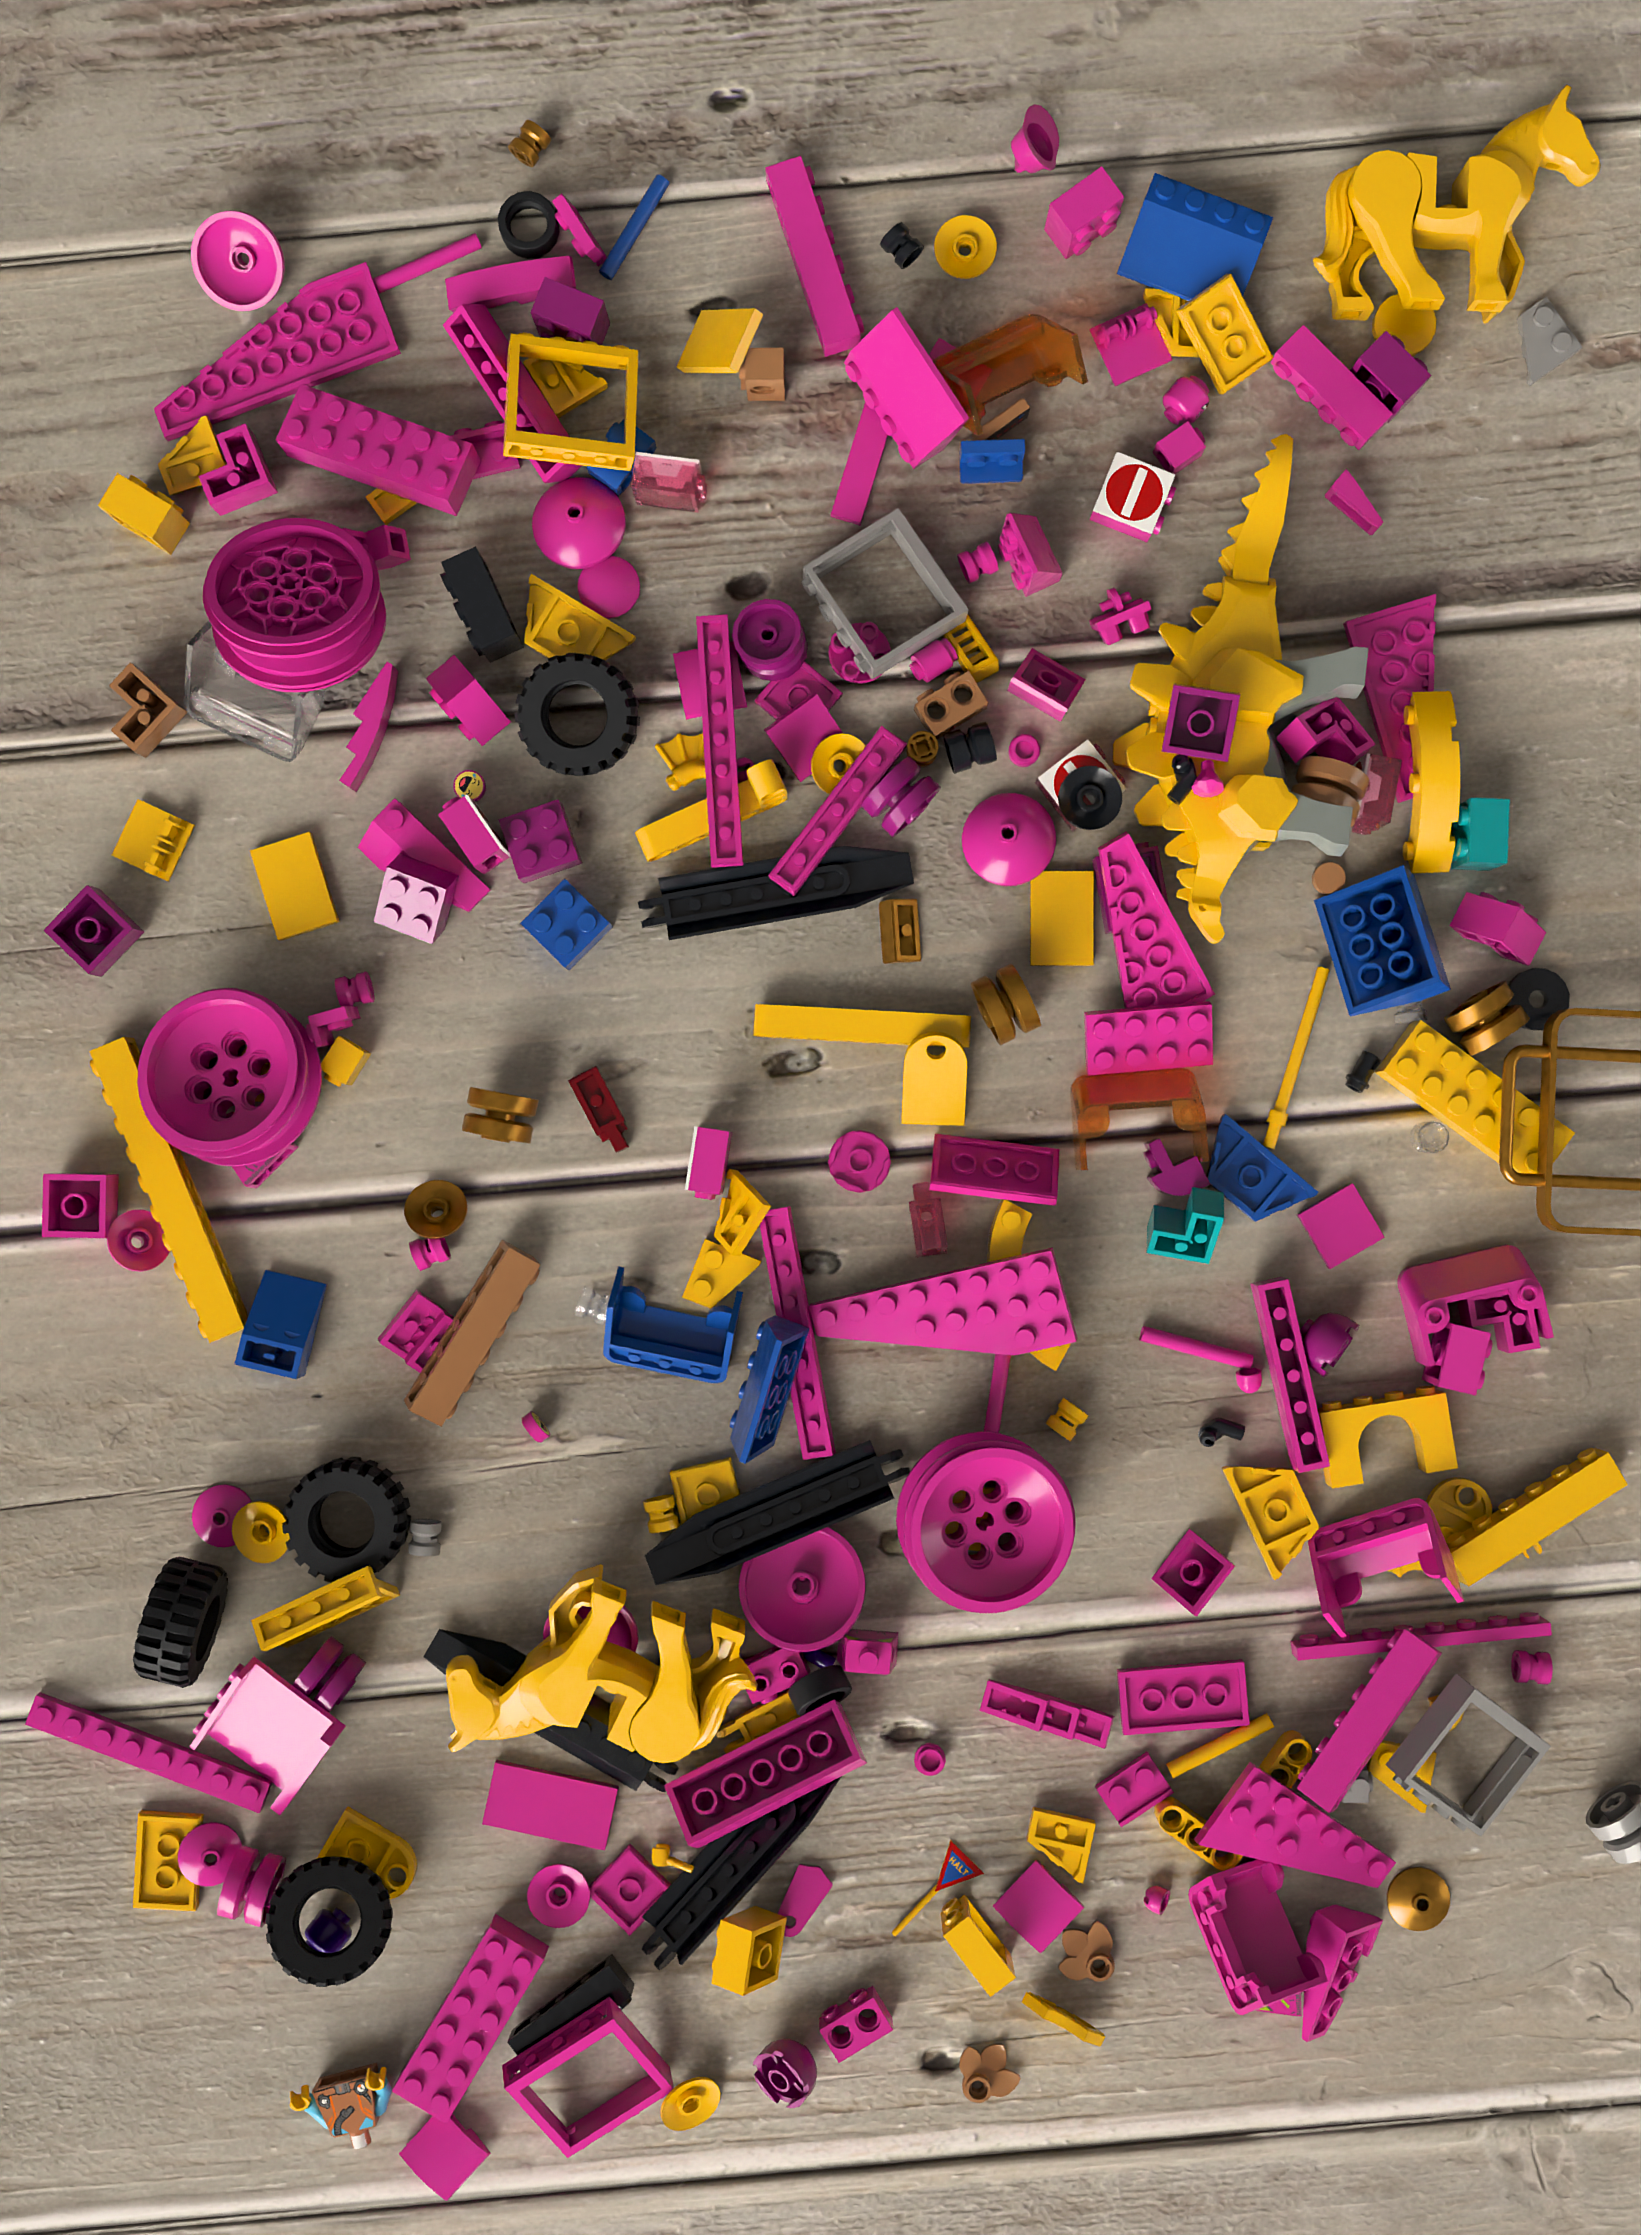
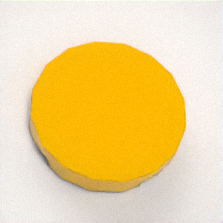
M1399 294L1387 298L1377 309L1372 320V334L1374 340L1375 338L1377 340L1385 331L1391 336L1398 337L1404 343L1405 350L1413 357L1431 343L1436 332L1437 319L1433 310L1403 309Z

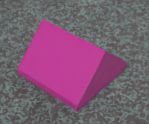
M1032 648L1011 679L1007 691L1061 722L1086 679Z
M1189 1529L1151 1579L1197 1617L1234 1569L1235 1565L1225 1555Z

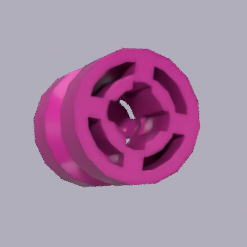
M988 542L977 545L976 550L973 552L963 551L957 554L960 568L969 584L977 581L981 574L986 573L990 575L999 570L996 557Z
M368 972L357 973L351 979L345 976L335 978V991L341 1007L353 1006L355 1002H362L364 1004L374 1002V989Z
M444 1237L438 1239L427 1238L425 1240L416 1239L409 1242L411 1255L420 1271L430 1268L432 1263L436 1261L442 1263L451 1259L450 1250Z
M1515 1650L1511 1659L1513 1680L1516 1683H1527L1529 1680H1534L1537 1684H1550L1553 1673L1550 1654L1548 1652H1536L1532 1655L1527 1651Z

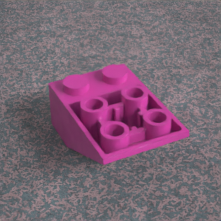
M1017 513L1007 514L1002 527L1000 544L997 546L1003 561H1009L1014 571L1011 573V578L1018 591L1022 589L1025 597L1059 582L1063 573L1037 517Z

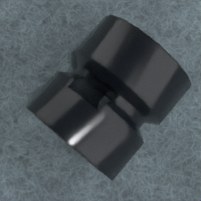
M986 721L969 727L967 734L960 729L943 734L947 757L954 774L971 769L974 761L980 765L997 761L994 741Z

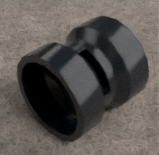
M903 222L893 226L880 242V246L884 251L891 253L895 257V263L901 269L910 266L924 249V245L917 238H912L909 235V229Z

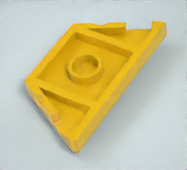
M531 574L529 576V601L526 611L527 626L525 628L524 643L547 658L556 655H566V653H579L607 660L635 641V635L535 575Z
M1222 1467L1223 1473L1270 1575L1274 1580L1279 1579L1282 1575V1570L1290 1560L1296 1558L1302 1550L1303 1544L1311 1539L1320 1528L1299 1481L1291 1468Z

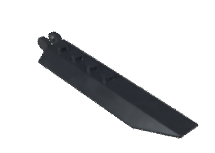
M852 846L830 848L795 896L768 876L782 857L743 863V866L720 867L658 878L662 897L638 901L639 909L649 910L663 905L665 916L646 918L641 921L642 928L667 925L670 941L857 908L914 884L909 852Z
M868 1440L694 1514L644 1555L655 1585L721 1573L895 1499L889 1484L906 1478L910 1473L909 1467L900 1468L895 1472L884 1475L881 1466L900 1460L904 1456L902 1450L898 1449L877 1457L871 1441Z
M439 1629L424 1658L446 1675V1668L451 1659L458 1655H469L474 1659L479 1672L484 1677L499 1686H504L519 1670L527 1655L503 1642ZM593 1694L577 1728L551 1725L534 1732L634 1791H637L644 1780L656 1790L666 1792L664 1785L667 1782L649 1771L653 1763L659 1769L671 1775H675L679 1769L673 1762H653L640 1755L636 1749L631 1752L607 1740L611 1704Z
M841 1777L708 1843L690 1863V1865L694 1866L692 1874L683 1871L642 1916L656 1930L643 1945L642 1950L646 1955L653 1953L663 1942L668 1945L654 1962L658 1970L666 1967L676 1957V1954L679 1964L683 1965L720 1924L721 1919H724L810 1825Z

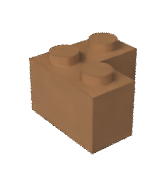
M131 662L109 685L132 706L111 731L134 752L145 758L188 713L144 671Z

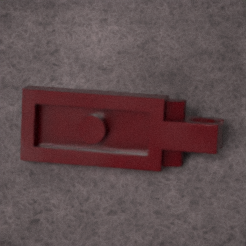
M594 1066L568 1080L595 1134L600 1137L602 1142L610 1140L616 1153L627 1149L629 1146L622 1132L628 1130L625 1124L626 1121L598 1067Z

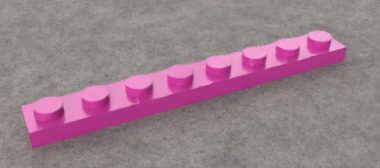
M728 614L696 616L712 868L743 866Z
M791 1207L770 1209L760 1223V1230L776 1316L810 1328L790 1391L803 1460L833 1456L836 1454L808 1307Z
M1526 1612L1519 1614V1618L1514 1619L1496 1615L1488 1617V1621L1476 1622L1475 1619H1459L1454 1625H1444L1443 1622L1425 1623L1424 1628L1414 1629L1411 1625H1397L1393 1627L1394 1631L1381 1632L1379 1628H1367L1362 1630V1634L1350 1635V1632L1346 1631L1347 1636L1342 1638L1337 1632H1332L1330 1634L1331 1637L1318 1638V1635L1306 1634L1299 1636V1640L1290 1641L1292 1654L1300 1661L1390 1652L1391 1649L1387 1647L1389 1641L1397 1631L1403 1633L1405 1629L1411 1630L1433 1647L1550 1636L1552 1632L1549 1621L1539 1616L1538 1613Z
M42 1692L35 1696L25 1725L256 1813H260L263 1810L272 1786V1782L263 1776Z

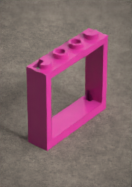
M610 1996L502 2065L504 2089L567 2158L584 2149L606 2133L611 2132L631 2117L636 2116L659 2099L664 2098L674 2089L669 2065ZM613 2032L649 2075L570 2126L565 2127L529 2085Z

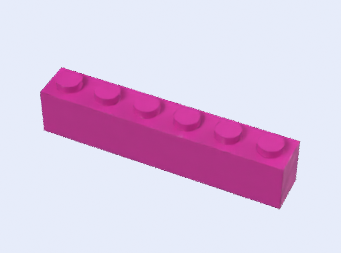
M801 156L765 167L766 182L824 356L827 357L854 348L861 341V333L865 332L860 314L854 315L851 304L855 303L850 284L844 285L841 274L845 273L842 259L839 254L834 256L831 245L835 244L830 225L824 226L821 217L825 215L820 195L814 196L811 187L815 185L810 165L804 166Z
M461 304L443 326L505 421L509 342L484 304ZM519 359L516 431L570 437ZM529 459L544 483L562 482L569 479L582 466Z
M1277 1277L1250 1283L1291 1468L1298 1473L1330 1467L1289 1279Z
M1405 1629L1403 1633L1397 1631L1387 1645L1391 1650L1386 1658L1382 1659L1379 1657L1369 1671L1373 1675L1366 1686L1361 1684L1351 1698L1355 1701L1349 1712L1343 1710L1333 1724L1337 1729L1332 1737H1324L1315 1751L1319 1756L1313 1765L1308 1762L1297 1777L1301 1780L1297 1789L1328 1813L1336 1810L1442 1654V1652L1409 1629Z

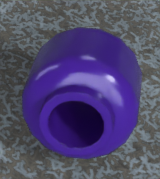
M337 1907L333 1912L328 1909L320 1910L305 1929L306 1943L319 1952L332 1953L340 1951L352 1936L351 1927L348 1925L351 1918Z

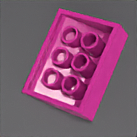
M898 307L887 314L850 351L844 361L847 375L853 382H857L863 391V398L866 404L876 411L881 419L883 430L887 435L893 437L898 445V451L902 459L910 463L913 469L943 451L969 419V416Z

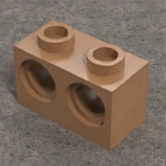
M969 671L962 675L959 672L952 674L943 681L945 686L935 692L931 688L916 698L918 703L915 704L914 711L927 732L933 734L937 740L943 737V734L951 732L987 709L989 702ZM958 689H966L971 694V699L968 702H959L956 700L954 692ZM934 705L943 708L945 715L940 719H933L928 715V708Z

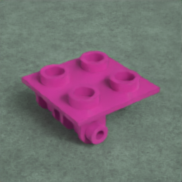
M1147 303L1089 329L1115 387L1173 360L1156 325L1157 312L1153 306L1149 308Z

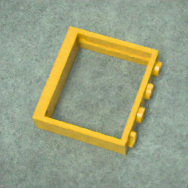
M524 332L519 334L511 333L507 357L503 456L630 471L635 458L638 350L629 349L623 345L612 347L598 345L593 341H583L581 343L566 341L562 337L543 338ZM519 356L626 370L624 444L516 431Z

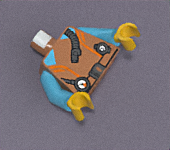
M377 2063L320 2077L312 2090V2094L309 2093L308 2085L301 2087V2094L290 2091V2107L295 2111L305 2110L324 2128L328 2129L331 2136L335 2138L349 2134L353 2148H363L371 2143L369 2129L377 2125L380 2116L386 2112L392 2087L386 2077L387 2068L381 2067L380 2073H378Z

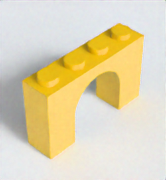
M1421 1386L1415 1388L1416 1393L1404 1395L1403 1391H1390L1384 1393L1385 1398L1373 1400L1372 1396H1359L1353 1398L1354 1403L1341 1405V1401L1322 1403V1408H1318V1413L1330 1467L1323 1468L1325 1483L1331 1488L1364 1484L1358 1449L1360 1435L1371 1421L1386 1415L1399 1416L1409 1425L1414 1438L1418 1469L1425 1473L1457 1469L1458 1464L1446 1393L1438 1389L1435 1390V1386Z

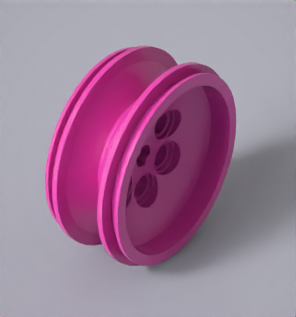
M284 518L264 522L239 533L228 541L215 555L204 580L203 604L212 625L213 637L220 655L233 670L245 679L267 689L282 692H308L338 684L357 673L368 663L375 654L385 631L386 608L380 592V579L375 561L366 548L351 534L333 524L320 520Z
M212 989L181 1001L166 1012L153 1027L145 1041L139 1059V1098L144 1113L156 1132L174 1147L203 1161L221 1166L256 1164L286 1149L301 1135L309 1124L321 1093V1061L316 1045L309 1040L305 1027L294 1016L268 998L244 989ZM247 1044L246 1052L238 1057L239 1048ZM217 1056V1064L213 1068H209L211 1059ZM270 1062L269 1071L261 1075L263 1065ZM235 1078L239 1080L237 1084L234 1082ZM212 1087L211 1095L207 1099H203L204 1091ZM264 1093L263 1102L255 1106L257 1096ZM234 1105V1114L226 1118L227 1110Z
M985 1431L969 1432L951 1437L937 1444L923 1455L911 1469L898 1498L896 1510L897 1534L908 1563L922 1583L934 1595L947 1604L961 1610L975 1613H1000L1016 1609L1033 1601L1044 1593L1059 1577L1069 1559L1074 1543L1075 1510L1064 1480L1057 1470L1029 1445L1005 1434ZM994 1480L996 1482L995 1489L991 1493L984 1494V1484ZM957 1491H966V1497L961 1503H953L952 1499ZM1018 1502V1508L1013 1514H1005L1006 1506L1009 1503ZM984 1512H988L987 1519H981L980 1524H976V1518L982 1517ZM953 1521L959 1522L956 1532L953 1534L945 1533L948 1523ZM1006 1532L1011 1533L1008 1543L998 1545L1000 1535ZM975 1542H980V1551L977 1554L969 1555V1546Z

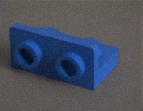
M1025 439L961 441L959 451L960 482L962 484L1021 482L1023 480Z

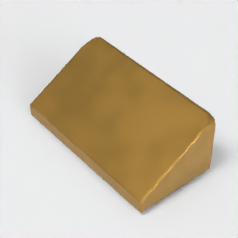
M889 899L879 902L883 963L921 962L917 899Z

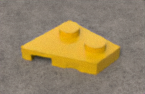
M1033 1807L1026 1836L1027 1842L1037 1850L1044 1852L1052 1862L1064 1868L1077 1882H1084L1096 1825L1095 1820Z

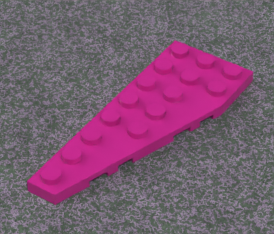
M367 263L358 264L305 285L299 290L300 294L288 304L284 302L276 309L278 312L263 324L258 323L226 349L220 359L211 366L208 364L200 370L201 374L186 386L182 385L158 404L154 411L164 438L167 441H171L187 435L202 416H209L210 422L213 425L296 394L300 383L314 387L401 354Z
M1053 1247L814 1302L808 1306L816 1335L820 1337L1014 1356L1074 1343L1078 1339Z

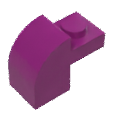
M1155 1138L1144 1144L1147 1151L1143 1152L1149 1167L1151 1169L1156 1167L1158 1171L1148 1176L1147 1179L1160 1192L1183 1196L1190 1194L1192 1187L1202 1189L1210 1185L1197 1156H1189L1172 1164L1160 1138Z

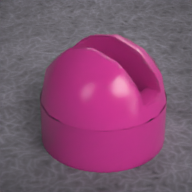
M742 757L737 759L738 768L755 765L749 758ZM747 770L738 773V783L748 780Z
M1251 1368L1250 1370L1241 1369L1236 1371V1381L1240 1389L1245 1393L1258 1391L1262 1383L1261 1370Z
M1160 1886L1149 1887L1145 1891L1144 1903L1149 1910L1162 1915L1168 1905L1170 1891Z

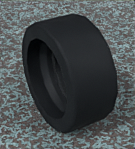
M532 191L517 192L507 198L500 208L498 226L501 237L507 248L519 257L526 259L540 258L549 253L557 243L560 229L559 222L554 216L556 211L551 202L542 194ZM524 209L539 210L547 219L546 231L540 238L534 241L525 242L518 240L511 231V220Z
M830 1665L813 1671L799 1679L789 1688L788 1695L797 1714L802 1716L834 1699L837 1702H841L851 1693L852 1686L840 1665Z

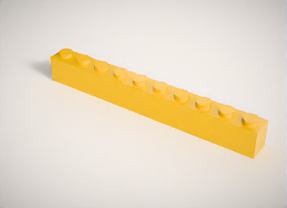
M122 1037L89 1051L92 1057L90 1066L94 1074L100 1077L104 1086V1089H102L103 1098L114 1110L116 1118H114L115 1127L126 1139L128 1144L126 1147L127 1156L138 1168L140 1173L138 1176L139 1185L143 1192L148 1193L152 1202L150 1205L151 1214L156 1222H160L164 1231L162 1234L163 1243L168 1251H172L176 1260L174 1263L175 1272L178 1278L185 1282L188 1290L186 1298L190 1307L197 1311L200 1319L198 1327L202 1336L208 1338L209 1343L243 1330L249 1315L181 1150L168 1143L156 1132L142 1108L138 1092V1065L141 1054L135 1039Z

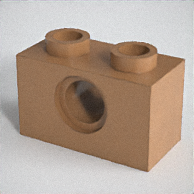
M784 348L748 349L739 370L741 390H747L748 401H785Z

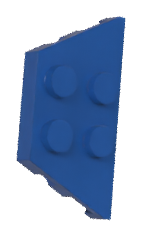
M1223 1114L1221 1116L1207 1171V1178L1213 1188L1218 1192H1223L1224 1197L1251 1220L1256 1222L1270 1216L1272 1213L1282 1211L1307 1198H1312L1319 1193L1228 1115Z

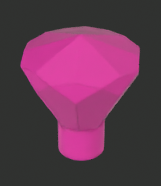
M1212 760L1201 762V773L1192 786L1194 794L1200 797H1214L1224 791L1223 781L1214 771V762Z

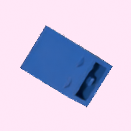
M265 1270L241 1335L234 1365L292 1379L305 1376L327 1284Z

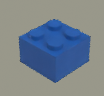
M566 879L520 923L569 971L613 928Z

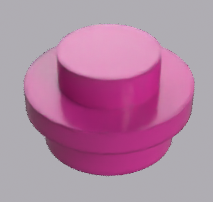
M925 1743L916 1750L914 1763L920 1773L933 1776L941 1772L945 1766V1753L937 1744Z

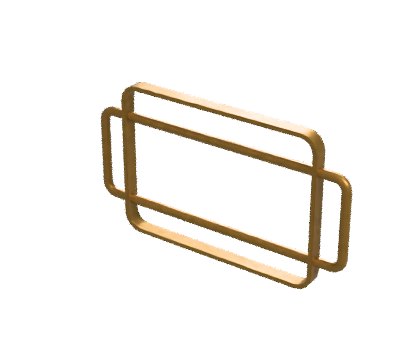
M1589 1008L1558 1010L1545 1023L1542 1045L1525 1044L1516 1046L1504 1058L1499 1148L1500 1171L1503 1177L1511 1184L1537 1187V1216L1541 1223L1549 1230L1577 1234L1641 1236V1229L1564 1226L1555 1220L1551 1210L1552 1187L1641 1191V1178L1552 1174L1557 1059L1641 1063V1050L1557 1046L1560 1024L1570 1015L1641 1019V1011ZM1524 1057L1542 1058L1537 1174L1518 1173L1514 1170L1512 1164L1516 1065L1519 1059Z

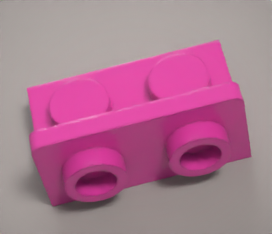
M491 421L486 423L484 428L475 430L462 428L456 430L454 435H450L472 443L481 459L473 479L521 468L519 458L503 456L505 423L502 421Z
M342 1006L307 1016L309 1024H306L307 1035L311 1042H315L316 1047L332 1046L335 1042L333 1030L339 1031L353 1027L352 1021L361 1019L358 1007Z

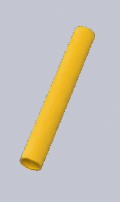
M1265 1713L1249 1721L1250 1725L1240 1726L1166 1763L1172 1777L1175 1778L1274 1728L1269 1715Z

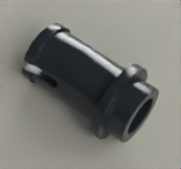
M1363 1051L1352 1073L1346 1075L1347 1081L1345 1085L1358 1093H1362L1364 1089L1367 1090L1369 1088L1368 1082L1378 1064H1380L1381 1059L1370 1052Z

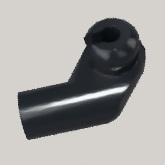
M1178 754L1172 760L1177 783L1167 794V797L1175 804L1180 805L1192 790L1197 774L1193 760L1186 755Z
M1218 1417L1203 1425L1198 1432L1200 1443L1205 1447L1214 1446V1442L1224 1435L1241 1441L1244 1436L1245 1426Z

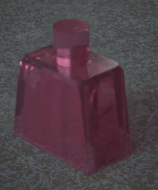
M930 1182L913 1184L914 1201L909 1202V1215L915 1257L947 1254L948 1242L941 1198H933L932 1190H929ZM921 1213H931L932 1219L927 1221L921 1219Z

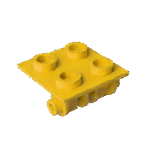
M137 799L112 856L169 882L195 825Z

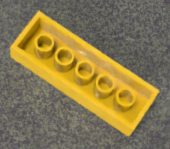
M1422 1020L1411 1022L1375 1070V1073L1499 1163L1502 1079ZM1515 1089L1513 1168L1518 1173L1537 1174L1540 1107ZM1554 1118L1553 1163L1575 1134V1132L1556 1118Z

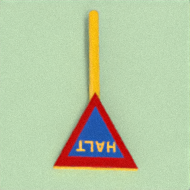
M951 1840L937 1884L892 1931L893 1936H897L939 1890L984 1874Z

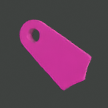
M799 1864L777 1913L785 1917L793 1916L796 1920L793 1925L785 1926L784 1936L793 1937L801 1932L833 1886V1883L820 1866Z

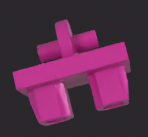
M1113 587L1107 590L1108 600L1099 603L1102 612L1111 608L1112 610L1089 620L1091 628L1099 632L1103 642L1111 645L1123 639L1118 626L1119 623L1127 620L1131 632L1134 634L1150 628L1147 611L1152 609L1149 600L1143 601L1142 598L1123 605V603L1132 600L1129 591L1119 595Z

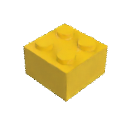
M117 473L98 506L120 525L172 555L190 525V522L182 516L184 510L174 504L175 501L159 491L155 493L147 488L148 485L135 476L130 475L127 479Z
M753 1906L721 1919L716 1933L718 1941L716 1955L712 1961L713 1975L711 1983L744 1996L778 1980L787 1917L758 1906Z

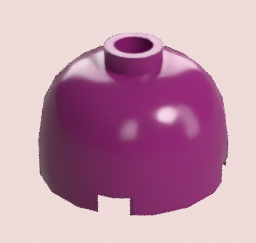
M1331 1312L1320 1315L1315 1321L1308 1319L1300 1330L1308 1366L1322 1377H1326L1328 1372L1323 1369L1327 1364L1331 1367L1336 1365L1353 1339L1349 1334L1351 1328L1358 1331L1360 1325L1344 1315Z
M784 2038L773 2041L753 2061V2066L756 2065L757 2071L754 2074L755 2080L761 2090L776 2103L780 2099L788 2102L787 2108L800 2107L816 2085L817 2066L809 2049L795 2040Z

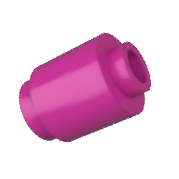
M946 638L940 641L936 639L911 656L912 663L909 667L917 680L923 679L928 683L953 667V662L958 659V656Z

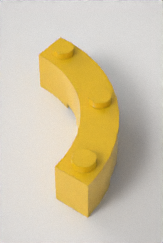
M1451 691L1412 692L1410 704L1405 706L1403 714L1405 725H1409L1413 757V773L1409 777V790L1413 793L1412 816L1408 841H1405L1403 844V858L1405 861L1408 860L1412 873L1449 872L1456 843L1455 837L1451 836L1452 822H1458L1460 805L1459 741H1452L1451 731L1452 727H1456L1457 723Z
M1001 1199L990 1227L987 1262L1021 1255L1024 1235L1032 1213L1008 1200ZM1071 1343L1030 1353L1040 1362L1056 1371Z

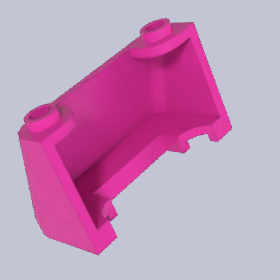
M1259 1859L1210 1875L1192 1886L1188 1893L1192 1911L1229 2002L1239 2015L1248 2014L1328 1982L1321 1959L1311 1952L1302 1954L1276 1891L1281 1889L1285 1877L1282 1866Z

